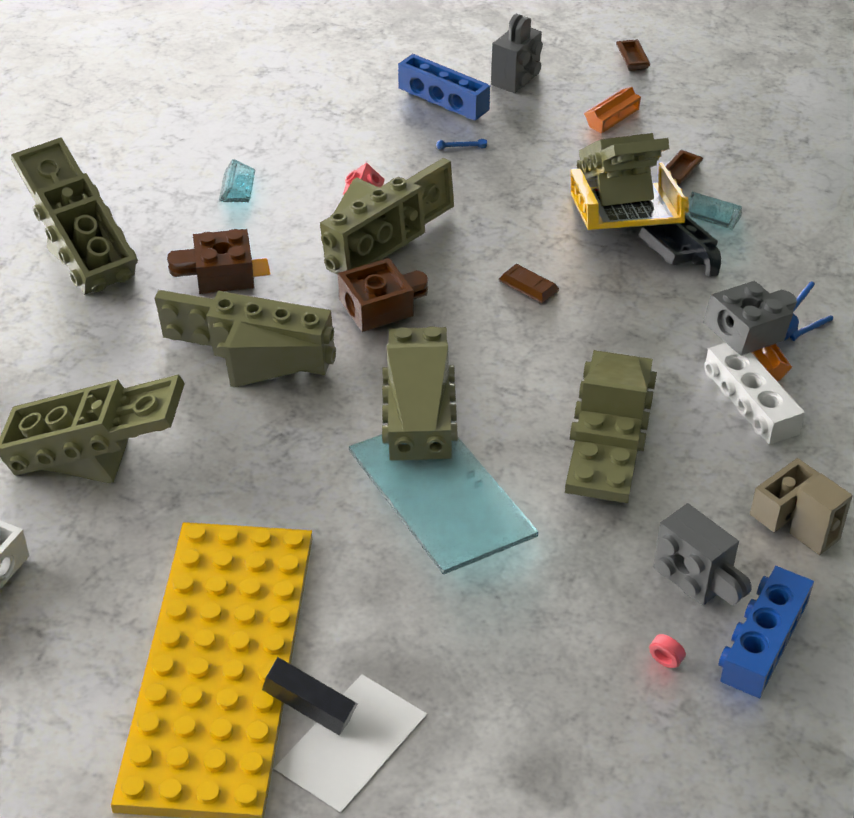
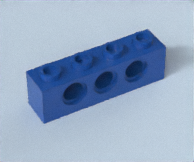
M411 54L398 63L399 89L475 121L490 110L491 85L415 54Z
M776 565L769 577H762L756 593L759 595L758 599H751L744 614V618H747L745 623L738 622L731 639L734 642L731 648L725 646L720 656L718 666L723 667L720 682L759 699L761 698L808 605L814 584L813 580Z

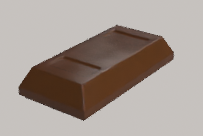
M638 39L616 41V45L629 71L646 70L650 66V62Z
M680 150L665 167L671 172L672 178L676 179L679 187L703 161V157Z
M517 263L499 278V281L541 304L559 291L555 283Z

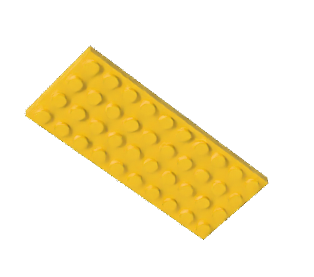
M182 523L111 801L112 813L178 818H264L284 703L264 692L262 688L265 678L277 657L291 664L313 540L312 530Z

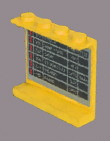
M663 162L659 163L658 182L652 183L654 200L602 207L597 187L590 188L581 169H570L571 196L588 230L685 223V213L689 212L688 197L684 196L682 188L678 187L676 179L672 178L671 172L667 170Z

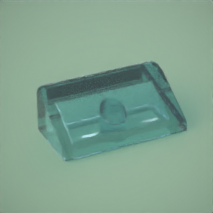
M232 159L224 172L219 201L248 203L251 198L255 169Z
M692 191L688 199L689 212L685 213L692 219L733 230L742 215V206Z

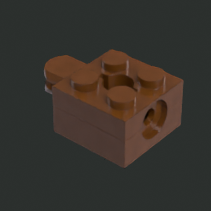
M247 229L193 234L194 249L171 251L167 256L169 273L173 277L197 275L199 294L255 288Z
M390 258L338 273L339 300L362 332L413 317L414 299L427 296L428 277L424 272L416 270L402 275Z

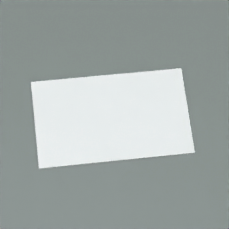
M363 674L343 694L358 703L340 736L316 722L273 768L340 813L427 715L426 712Z

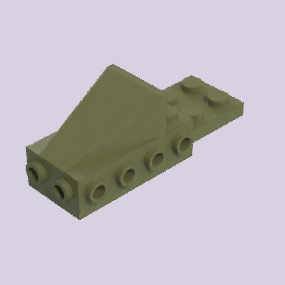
M653 133L600 139L579 150L580 160H577V169L582 170L586 180L595 179L601 207L654 200L651 167L657 165L659 157L662 156L661 152L670 149L669 139H654Z
M62 137L11 154L12 163L35 201L33 206L34 215L38 221H42L45 225L47 249L63 265L69 267L73 284L76 287L80 286L85 295L91 292H100L111 284L123 283L131 279L135 275V268L138 263L136 253L128 245L124 233L114 221L109 207L104 204L98 188L92 183L87 173H82Z
M442 158L408 179L398 176L381 187L372 185L359 178L353 179L334 213L320 222L326 269L338 275L340 272L380 261L426 233L425 224L454 207L451 161Z
M159 289L155 295L163 338L212 346L214 356H219L226 360L231 387H239L300 371L325 375L329 364L333 365L335 362L334 327L332 325L331 310L223 291H218L214 299Z
M430 326L427 328L400 327L398 329H389V344H387L388 367H382L383 385H388L382 386L383 404H388L382 405L383 423H388V425H382L383 444L389 443L390 461L452 459V441H458L457 422L451 423V421H457L456 403H450L456 402L454 365H449L447 328Z
M594 350L591 362H585L584 381H581L579 399H582V401L576 402L574 419H578V422H572L569 440H573L575 443L565 484V493L623 503L629 502L637 452H644L646 433L641 432V429H648L650 412H646L645 409L651 410L654 392L648 391V389L655 388L657 372L651 371L653 359Z
M179 374L124 388L117 379L14 406L0 436V458L15 476L43 469L112 483L115 480L129 438L171 428L185 383Z

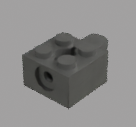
M514 14L509 21V30L492 43L491 85L515 94L540 73L542 66L540 54L543 48V43L541 42L542 31L531 28V18Z
M751 281L711 294L703 323L742 356L784 341L797 298L794 294L782 289L769 293L762 285L756 281Z
M687 503L660 522L653 567L663 577L668 578L680 587L687 596L694 598L701 605H705L718 595L730 605H735L742 598L750 594L752 590L750 579L734 567L739 540L696 508Z

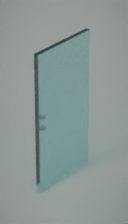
M382 434L349 446V452L443 575L538 537L537 529L459 437L458 441H452V459L390 461L389 443L383 444Z

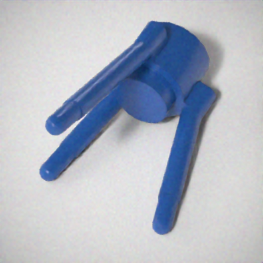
M813 281L809 282L797 297L794 311L814 287L815 283ZM793 313L784 341L788 338L795 341L799 336L832 321L833 316H827L798 329L799 319Z

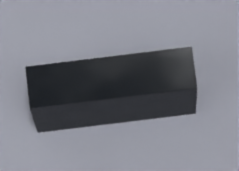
M277 657L267 674L262 688L264 692L339 736L350 721L358 705L355 701Z

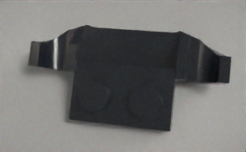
M686 214L685 223L642 226L639 237L651 249L657 251L667 263L672 265L692 262L694 265L705 264V274L708 277L719 274L721 253L717 248L718 241Z

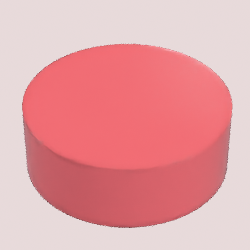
M664 634L657 635L649 646L652 657L668 668L679 667L686 657V652L682 645L672 637Z

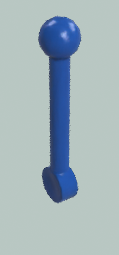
M486 139L469 142H444L439 140L436 143V147L439 150L445 147H487Z

